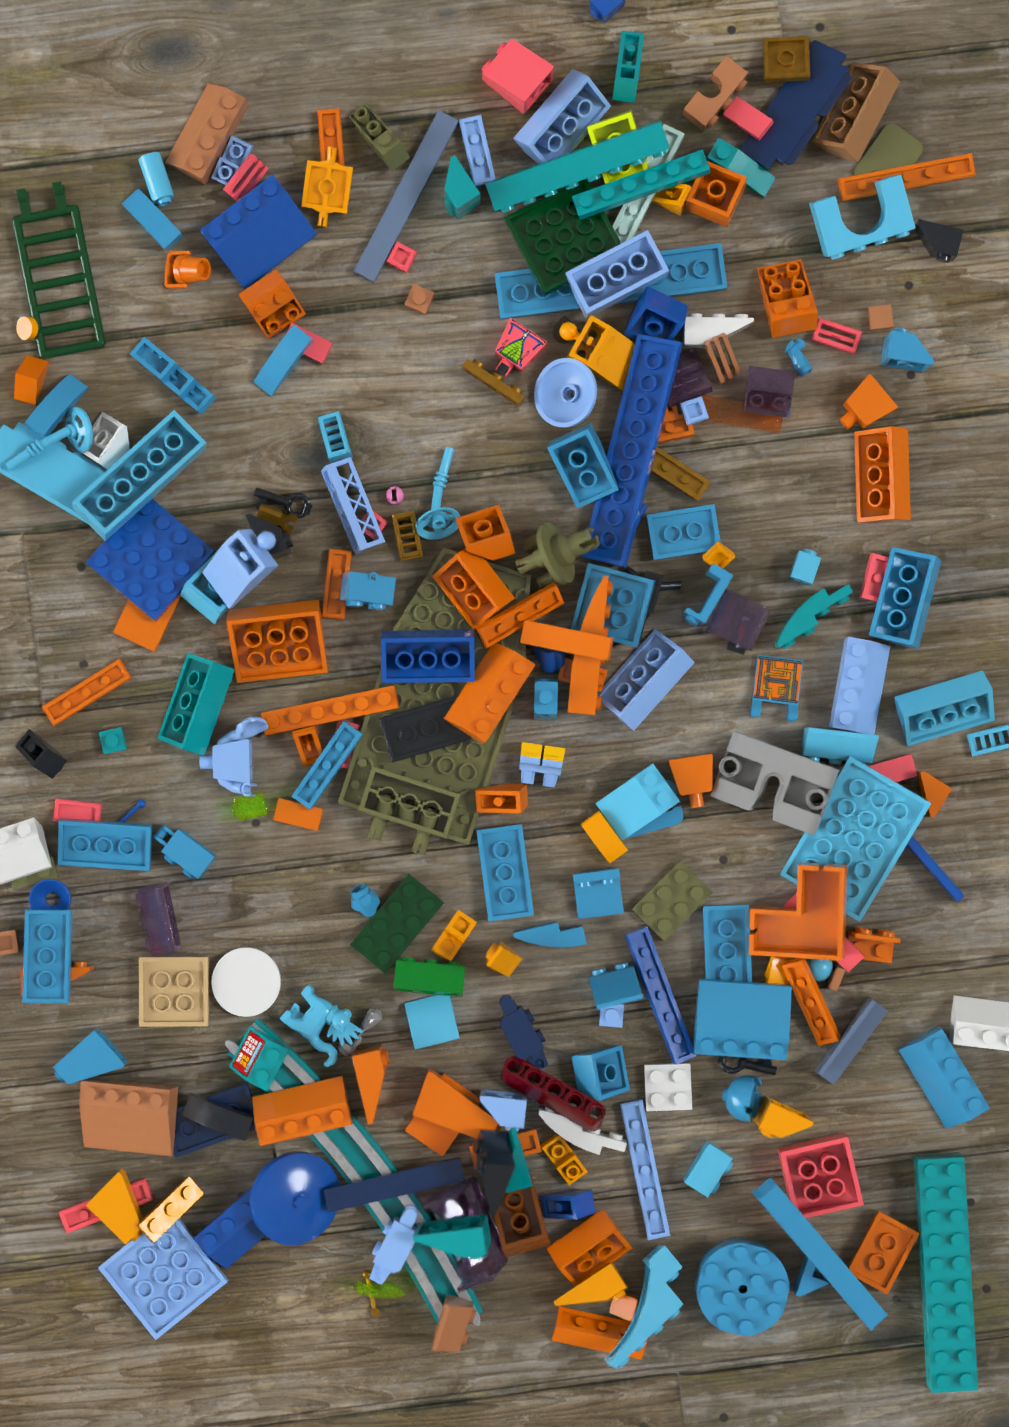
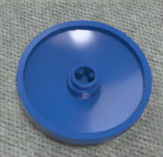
M303 1151L288 1152L271 1160L258 1174L250 1195V1210L258 1229L271 1240L284 1245H299L318 1237L328 1228L337 1212H328L324 1194L325 1188L339 1185L335 1172L320 1157Z

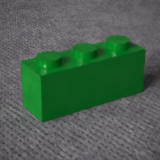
M402 957L401 960H396L393 988L394 991L463 997L465 966H461L460 962L448 961L446 965L438 964V961L433 959L415 962V958Z

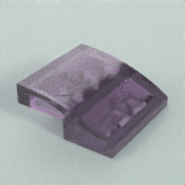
M695 348L680 353L668 401L669 407L713 392L712 385Z
M726 589L706 631L751 652L770 610Z

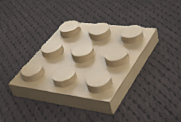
M209 956L139 957V1027L209 1026Z

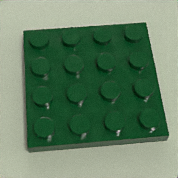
M587 179L578 181L579 186L568 190L564 188L552 196L545 197L504 217L505 224L544 296L569 285L566 272L621 244L605 212L582 220L579 219L572 196L592 189Z

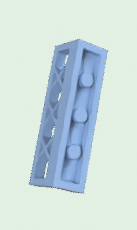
M351 457L326 465L321 470V473L354 554L363 553L371 547L384 543V537ZM347 464L350 471L348 480L339 475L337 467ZM349 485L356 488L359 493L356 501L349 498L346 493ZM357 506L366 510L368 516L365 522L357 519L355 515ZM368 528L374 531L377 540L367 543L363 535L365 529Z

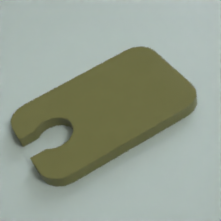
M888 124L853 171V176L915 164L923 152V146L920 141L899 126Z

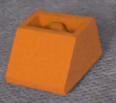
M277 269L238 294L268 339L306 315Z

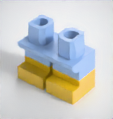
M522 742L519 770H521V783L533 784L535 772L544 773L542 786L555 787L558 775H561L566 748L545 745L542 765L540 766L543 745Z

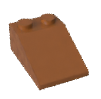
M532 1175V1187L507 1194L505 1191L497 1214L494 1215L502 1250L506 1258L551 1245Z

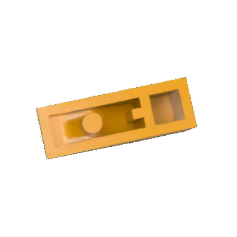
M610 1263L553 1302L555 1306L604 1302L612 1299L616 1302L626 1295L625 1290L629 1287L615 1265Z

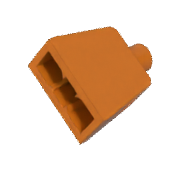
M869 374L844 402L843 406L848 412L839 420L846 429L852 427L856 422L864 429L892 413L898 406L874 377Z
M705 754L667 760L678 795H689L690 808L704 806L702 793L712 791L713 755Z

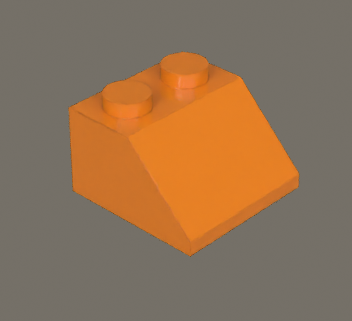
M499 504L455 518L467 552L493 561L515 554L511 534Z

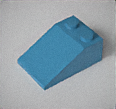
M591 422L549 442L547 449L577 509L619 490L601 441Z
M628 962L614 965L615 969L606 971L605 968L592 971L593 975L588 976L597 1010L643 998L633 964L629 966Z

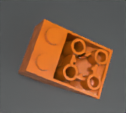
M802 259L757 268L764 309L772 338L816 330L818 311Z

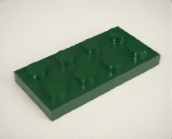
M408 874L350 945L386 974L444 902L412 875Z

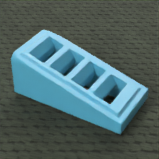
M340 411L317 417L330 462L334 463L349 457L353 458ZM335 421L338 422L337 425H333V426H330V427H327V428L325 427L326 424H329V423H332V422H335ZM340 430V433L328 436V433ZM341 439L343 441L333 445L330 444L331 442H335Z
M1009 723L967 734L972 757L1009 748V742L1005 743L1003 731L1007 730L1009 737ZM998 732L999 745H996L993 733ZM987 734L991 743V747L988 748L984 737ZM975 737L980 738L982 745L980 750L977 748Z

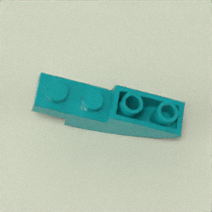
M849 584L831 595H828L823 588L807 599L785 623L775 642V647L780 648L782 646L785 650L796 643L794 638L801 634L805 638L815 632L814 626L819 623L814 615L817 614L818 618L830 612L829 606L837 603L839 606L850 599L848 595L853 592Z

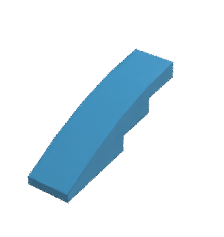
M144 337L130 353L132 357L201 415L215 401L216 397L147 338Z

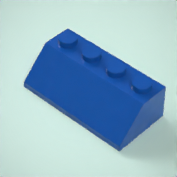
M474 630L382 631V683L475 682Z
M253 1186L216 1216L194 1237V1240L208 1257L226 1269L266 1236L258 1229L251 1214L250 1195Z

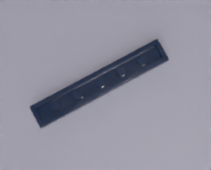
M460 1157L325 1188L324 1194L328 1212L330 1213L462 1182L465 1179Z

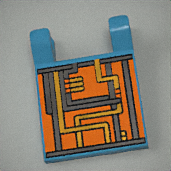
M757 655L750 709L751 717H759L762 702L788 705L786 720L788 722H795L797 720L803 667L802 660Z

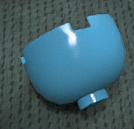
M742 1075L736 1077L730 1083L729 1088H724L722 1099L726 1101V1108L734 1118L744 1122H754L751 1117L756 1118L762 1094L757 1091V1086L762 1087L760 1077Z

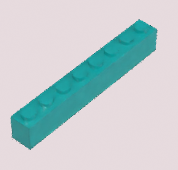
M658 120L486 183V188L494 210H501V213L514 209V204L522 202L523 205L536 201V196L544 194V197H549L558 193L556 189L564 186L568 190L579 186L578 181L587 179L588 182L599 179L601 178L600 174L609 171V174H613L623 170V165L631 163V166H636L645 162V157L653 155V158H658L666 155V150L670 149L662 122Z

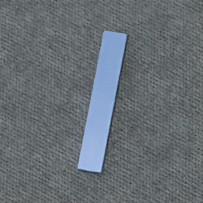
M638 1099L620 1103L647 1239L652 1240L670 1236L643 1100Z

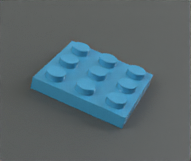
M588 563L571 629L581 630L583 620L599 584L604 576H609V581H613L612 595H607L606 604H610L611 609L610 618H605L604 627L609 628L608 637L614 638V642L637 648L655 580Z

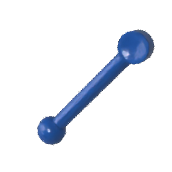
M139 799L137 805L118 822L124 823L139 808H144L146 802L143 799Z

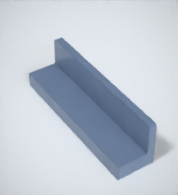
M868 996L840 1034V1040L833 1043L814 1071L834 1085L887 1014L888 1010Z

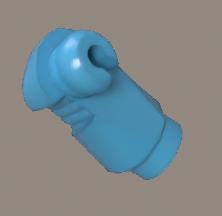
M798 337L795 341L791 340L787 344L785 353H788L794 370L803 377L811 372L813 368L800 351L806 347V344L802 338Z

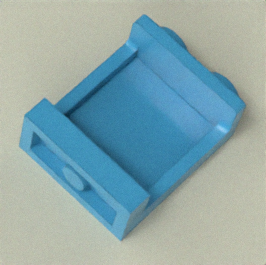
M714 563L709 567L705 576L716 581V584L699 613L689 608H686L682 613L686 617L684 620L695 627L706 623L733 577V574Z

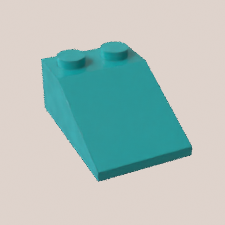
M487 1214L418 1223L412 1236L415 1242L462 1258L470 1257L471 1260L481 1259L484 1255H487L491 1243Z

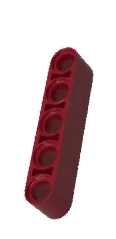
M509 1057L505 1060L501 1079L506 1085L589 1131H596L601 1127L606 1114V1109L601 1103L518 1057ZM509 1069L515 1070L517 1073H512ZM549 1092H554L557 1095H551ZM569 1103H573L577 1105V1107H573ZM590 1114L595 1115L597 1118H592Z

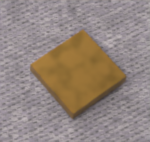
M809 36L763 38L764 83L810 81Z

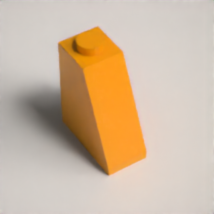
M122 1168L86 1206L126 1245L130 1240L135 1242L143 1234L136 1226L143 1219V1215L126 1171Z

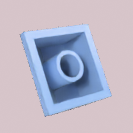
M481 1089L480 1101L500 1126H505L507 1131H510L513 1127H516L517 1131H519V1128H524L526 1095Z

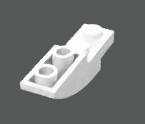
M539 1107L538 1113L545 1123L575 1146L600 1155L602 1146L625 1152L627 1142L626 1139H622L623 1135L615 1132H610L609 1135L600 1133L601 1129L589 1131L547 1107Z

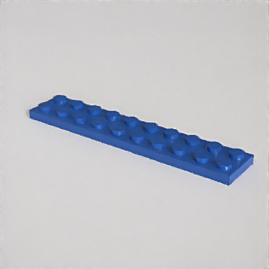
M637 334L607 453V459L619 490L595 501L589 528L594 529L590 533L591 538L598 535L599 547L581 556L583 558L627 567L683 345L679 341Z

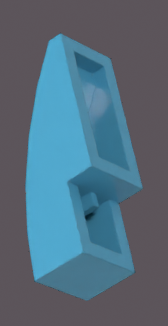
M139 188L122 203L166 252L183 238L182 233Z
M293 325L270 355L255 378L254 383L272 397L300 362L299 359L313 343L312 338L296 325Z
M68 374L25 421L27 427L43 438L50 435L59 423L62 424L69 409L77 404L87 391L88 386L71 374Z
M558 921L513 931L514 938L540 946L574 947L587 944L582 925L560 930Z

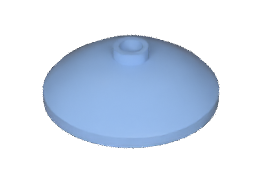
M561 358L548 364L540 373L534 389L535 405L541 417L549 424L563 428L572 427L584 421L591 413L597 398V384L592 371L587 365L572 358ZM574 391V392H575V395H574V397L572 398V397H571V393Z

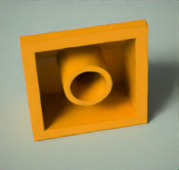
M767 1096L755 1119L761 1133L772 1139L774 1136L782 1138L812 1127L814 1123L808 1115Z

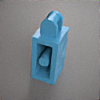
M162 824L153 836L165 846L161 851L165 854L164 859L174 866L176 863L184 868L182 872L191 879L195 877L200 879L217 857L216 854L182 829H178L175 832L167 825ZM167 833L172 835V838L169 840V842L164 840V837L167 835Z

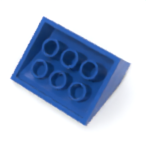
M273 174L200 230L204 238L244 289L253 285L317 235Z

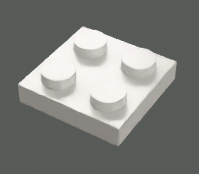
M690 1062L677 1065L673 1063L644 1064L646 1111L692 1110Z

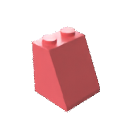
M511 39L508 43L504 42L497 50L498 55L493 61L488 60L483 66L482 80L524 115L553 82L554 66Z

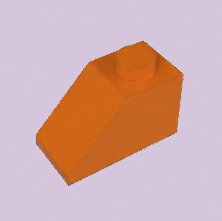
M504 783L475 790L477 813L521 814L528 807L527 784Z

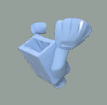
M248 717L240 722L236 730H232L218 739L217 745L212 747L213 755H200V769H213V778L218 779L219 785L229 791L248 797H255L256 795L251 793V787H257V784L253 783L252 739L247 738L267 730V722L260 717Z

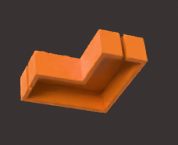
M801 862L798 865L797 908L754 905L750 908L749 930L753 931L749 934V955L842 961L845 957L848 864L827 863L822 868V863Z

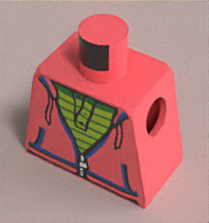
M510 318L495 350V355L502 359L495 370L504 377H507L513 367L523 372L546 348L547 341L513 318Z

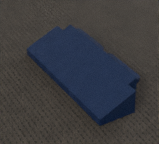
M814 40L809 47L810 81L785 82L764 112L766 116L773 120V125L760 141L749 134L739 150L768 172L774 161L782 166L784 163L787 165L794 164L818 129V123L814 119L817 115L820 117L827 116L851 81V75L847 72L849 68L842 65L847 56L846 54Z

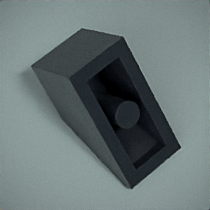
M918 219L914 230L930 256L936 257L937 261L943 263L954 261L958 255L963 230Z
M30 729L15 746L33 767L52 779L62 770L67 762L55 748Z

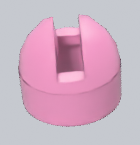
M392 486L386 491V500L391 505H398L403 501L404 493L401 488ZM392 490H396L397 501L392 499Z

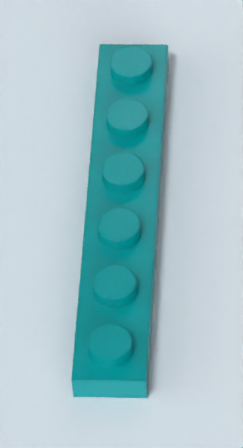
M702 149L572 196L578 217L582 220L710 174V168Z

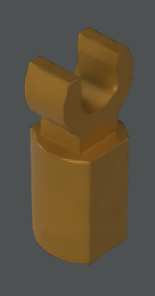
M261 503L256 517L275 526H281L287 533H292L294 529L293 526L288 525L287 521L296 523L298 519L294 514L285 515L283 511Z

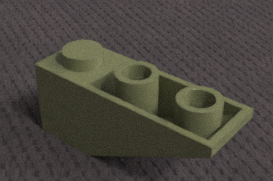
M366 102L348 116L375 153L391 171H394L410 158L400 139Z

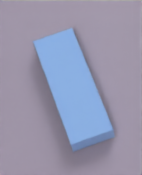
M477 115L459 119L472 182L476 187L485 186L487 182L496 178L482 117Z

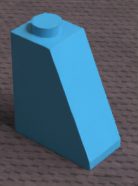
M97 1028L53 1068L56 1070L54 1074L61 1082L72 1084L120 1069L128 1061L105 1034Z

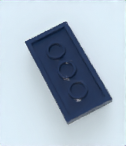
M248 1082L204 1097L254 1115L253 1096ZM186 1104L177 1107L173 1152L175 1158L233 1137L182 1116ZM255 1119L253 1120L250 1131L256 1129Z

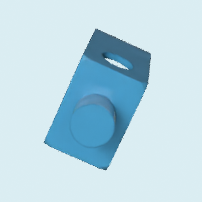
M535 677L533 720L556 721L558 677Z

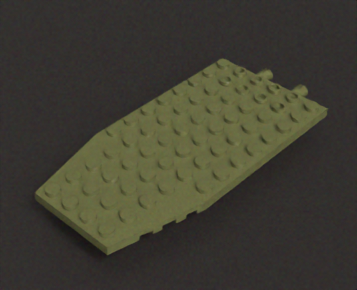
M447 548L442 549L424 581L396 623L393 631L473 630L432 577L458 552ZM488 562L515 597L497 614L530 596L531 575L521 574L519 571ZM523 628L497 642L526 658L527 644L520 643ZM475 630L476 669L489 648L486 649L483 646ZM381 666L374 689L396 686L400 709L365 716L360 731L364 735L355 747L338 803L371 814L374 819L367 837L373 839L377 830L375 840L378 841L382 840L386 822L393 821L415 828L418 832L411 849L415 853H417L421 844L419 854H426L430 836H433V834L469 845L479 815L476 810L475 790L488 787L516 696L485 743L481 744L477 740L471 739L392 763L379 718L459 695L467 682L382 683Z

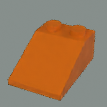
M382 1044L356 1050L352 1055L368 1125L373 1124L386 1069L389 1066L388 1063H390L387 1049L383 1050Z

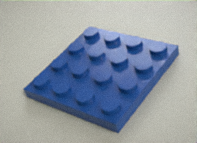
M151 499L110 538L104 541L86 563L157 622L181 594L184 584L204 565L215 551L155 500Z

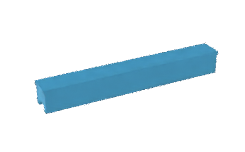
M771 1177L756 1190L752 1191L871 1331L888 1316Z

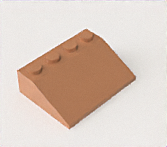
M101 1078L82 1080L79 1107L84 1147L173 1156L178 1086Z

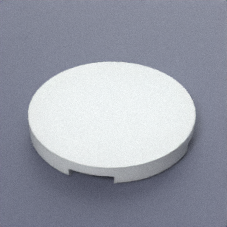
M241 947L228 952L218 961L212 974V990L217 1002L226 1011L237 1016L250 1017L266 1011L275 1002L281 988V974L276 962L265 952L253 947Z

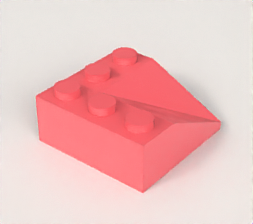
M844 1132L777 1148L788 1198L805 1218L864 1205L849 1139Z

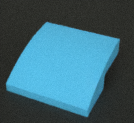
M434 995L404 1003L415 1049L460 1038L450 996Z

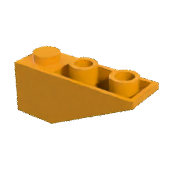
M502 941L498 944L494 942L486 952V965L507 977L512 974L523 959L522 956Z

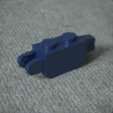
M503 995L500 999V1006H502L505 1015L501 1017L500 1026L518 1058L527 1059L531 1065L540 1070L548 1066L543 1051V1042L546 1040L541 1030H535L531 1022L535 1020L530 1010H524L522 1005L517 1007L511 995Z

